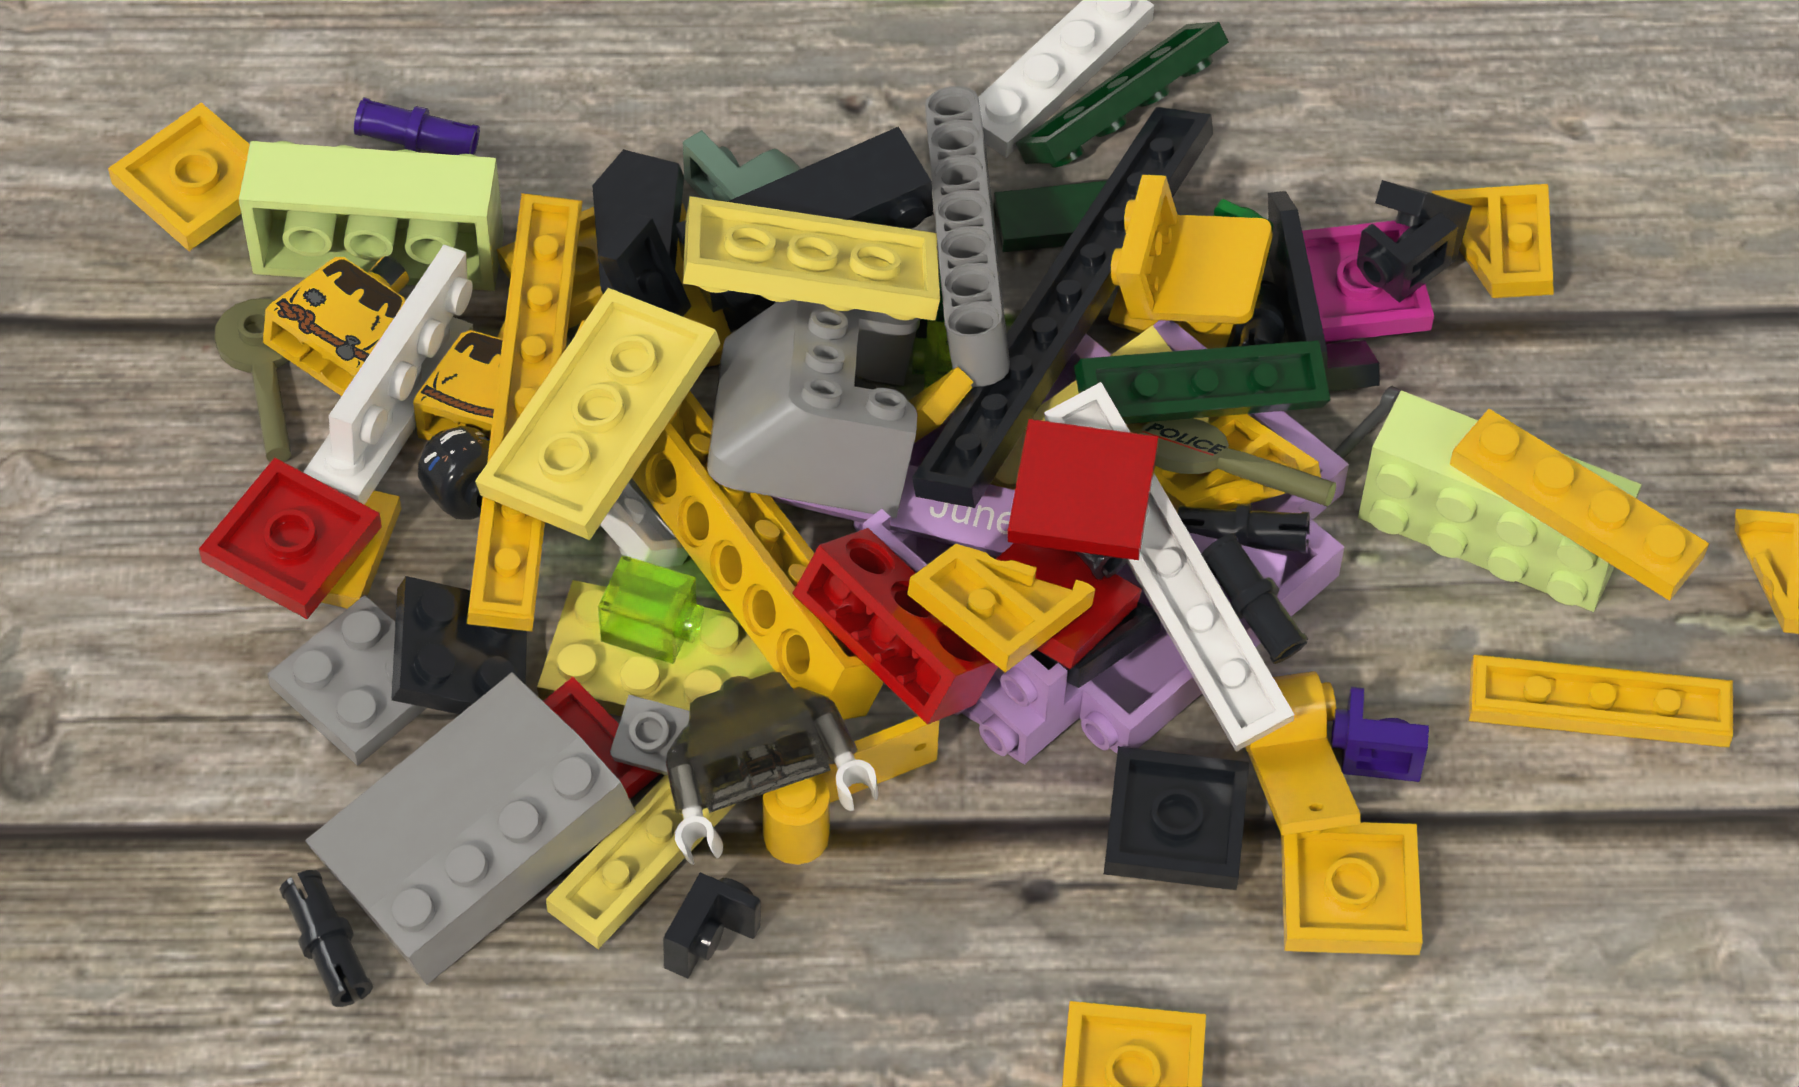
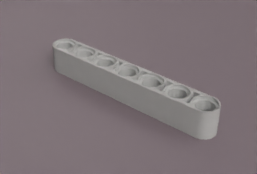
M950 86L932 93L925 103L942 298L952 368L954 369L958 366L973 381L971 386L978 387L991 385L1003 379L1009 372L1010 360L987 151L979 98L976 92L970 88Z

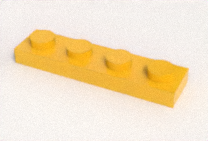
M1488 409L1453 449L1450 461L1451 466L1669 601L1705 557L1709 546L1708 542L1491 409Z

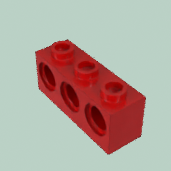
M869 528L820 544L792 594L927 725L976 705L998 667L907 595L910 577L915 572Z

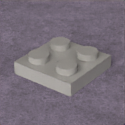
M365 595L267 674L270 687L357 766L427 709L391 700L395 621Z

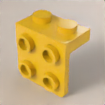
M1142 175L1136 199H1130L1125 208L1124 226L1126 235L1123 246L1114 250L1111 260L1112 282L1114 285L1120 286L1130 319L1244 324L1248 322L1254 313L1273 237L1270 222L1263 218L1178 215L1166 176Z

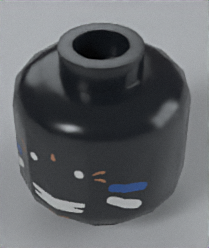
M458 426L440 431L434 435L425 445L418 463V478L424 490L444 512L455 519L471 520L481 515L483 496L480 495L475 481L487 465L490 439L484 433L469 426Z

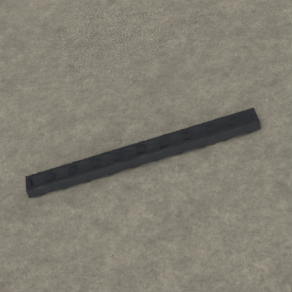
M1156 107L1007 332L1010 360L1009 372L1003 379L994 384L972 387L912 476L916 497L972 508L976 507L1026 429L1028 420L1033 418L1114 291L1116 285L1113 284L1111 278L1112 255L1116 248H1122L1126 235L1124 226L1125 208L1130 199H1136L1142 175L1166 176L1173 198L1213 135L1211 114Z

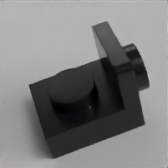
M1382 180L1375 203L1397 210L1396 223L1409 227L1413 225L1422 226L1441 212L1458 226L1451 262L1454 263L1457 259L1473 206L1430 192Z
M1440 212L1422 226H1411L1399 237L1397 242H1394L1378 227L1371 224L1361 231L1357 266L1370 284L1384 289L1400 303L1451 265L1458 226Z
M700 872L663 937L664 969L688 979L699 958L708 961L713 956L721 940L724 927L754 939L760 929L761 900L754 896L749 888L730 878L717 880Z

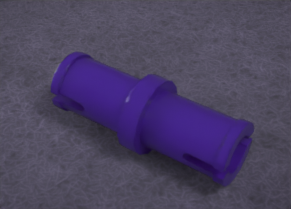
M363 97L355 116L354 134L404 145V149L419 153L421 150L436 154L475 155L480 127L474 124L468 125L432 116L429 109L425 107L415 106L413 110H408Z

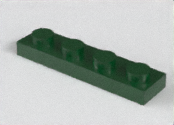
M1220 22L1186 24L1017 141L1015 144L1025 164L1050 163L1052 167L1056 168L1074 161L1084 152L1081 145L1094 136L1102 137L1120 129L1127 123L1125 115L1137 106L1145 107L1167 96L1170 92L1168 85L1180 76L1188 77L1207 68L1213 62L1210 55L1229 43Z
M1319 340L1081 358L1074 366L1078 393L1101 382L1125 424L1314 409L1324 407L1331 400Z

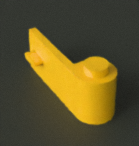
M1316 671L1273 677L1295 714L1294 721L1245 748L1281 835L1309 832L1316 836L1322 834L1323 829L1360 824V811L1327 739V722L1335 720L1336 700L1331 683H1321Z
M917 716L846 745L849 751H852L856 760H863L874 768L877 784L937 760L939 720L927 725ZM831 751L817 756L819 760L782 770V773L814 765L818 762H822L826 770L764 789L763 837L765 845L774 858L784 863L795 865L809 863L821 856L828 846L830 803L839 800L836 785L838 768ZM863 783L852 784L848 787L850 794L869 788Z

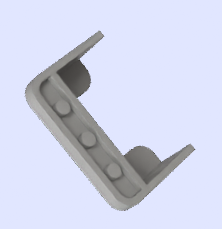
M790 300L774 303L728 335L724 341L720 360L707 462L708 474L717 483L735 490L875 514L880 509H883L889 516L896 518L916 437L917 411L906 400L905 396L896 390L889 388H876L872 390L855 387V375L862 379L904 386L916 330L920 326L921 319L899 320L886 313L859 309L837 311L828 308L824 304Z

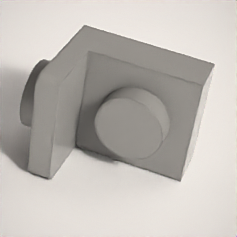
M628 695L610 753L617 762L664 775H672L675 773L680 755H685L698 741L700 731L692 711Z

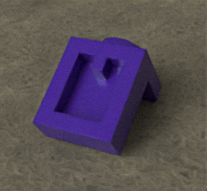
M1351 687L1347 708H1335V720L1332 722L1331 747L1343 748L1342 773L1346 775L1420 782L1428 750L1429 725L1410 724L1399 718L1363 719L1364 688Z

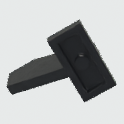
M623 149L592 185L602 293L604 294L610 288L684 317L692 306L675 270L678 246L676 224L680 222L684 174L679 163Z
M1286 191L1268 193V220L1274 225L1269 261L1275 285L1283 293L1284 302L1281 310L1285 320L1289 343L1320 341L1329 391L1380 386L1379 361L1365 340L1333 344L1325 343L1298 209Z

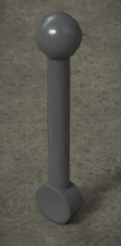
M1394 386L1388 387L1381 397L1380 404L1334 452L1344 459L1391 411L1401 390Z

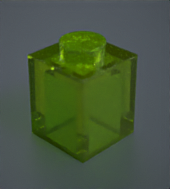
M622 555L598 606L601 642L674 664L684 641L693 643L696 639L703 619L704 607L698 605L696 600L695 577Z

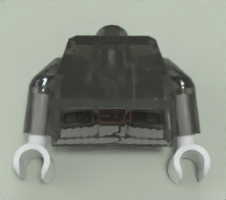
M770 672L753 679L744 676L731 677L721 685L720 690L698 697L690 703L689 725L681 730L667 751L665 759L675 812L683 814L684 818L675 831V841L689 863L694 865L691 847L701 837H707L710 850L716 859L723 852L721 837L712 823L703 816V809L708 808L709 813L825 773L831 770L829 764L835 763L838 768L836 773L838 797L845 809L854 811L853 799L848 789L852 784L863 783L871 789L874 800L878 799L875 770L869 763L855 759L853 754L857 752L858 748L834 701L826 695L802 687L792 688L781 672Z

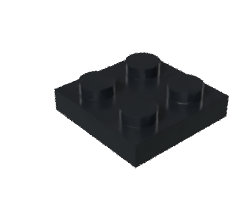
M405 576L397 588L391 700L460 715L511 672L526 684L527 631L467 624L471 590Z
M1118 746L1103 874L1237 890L1249 762Z

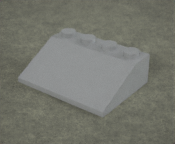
M511 672L305 841L426 985H428L636 811L619 779L574 730Z

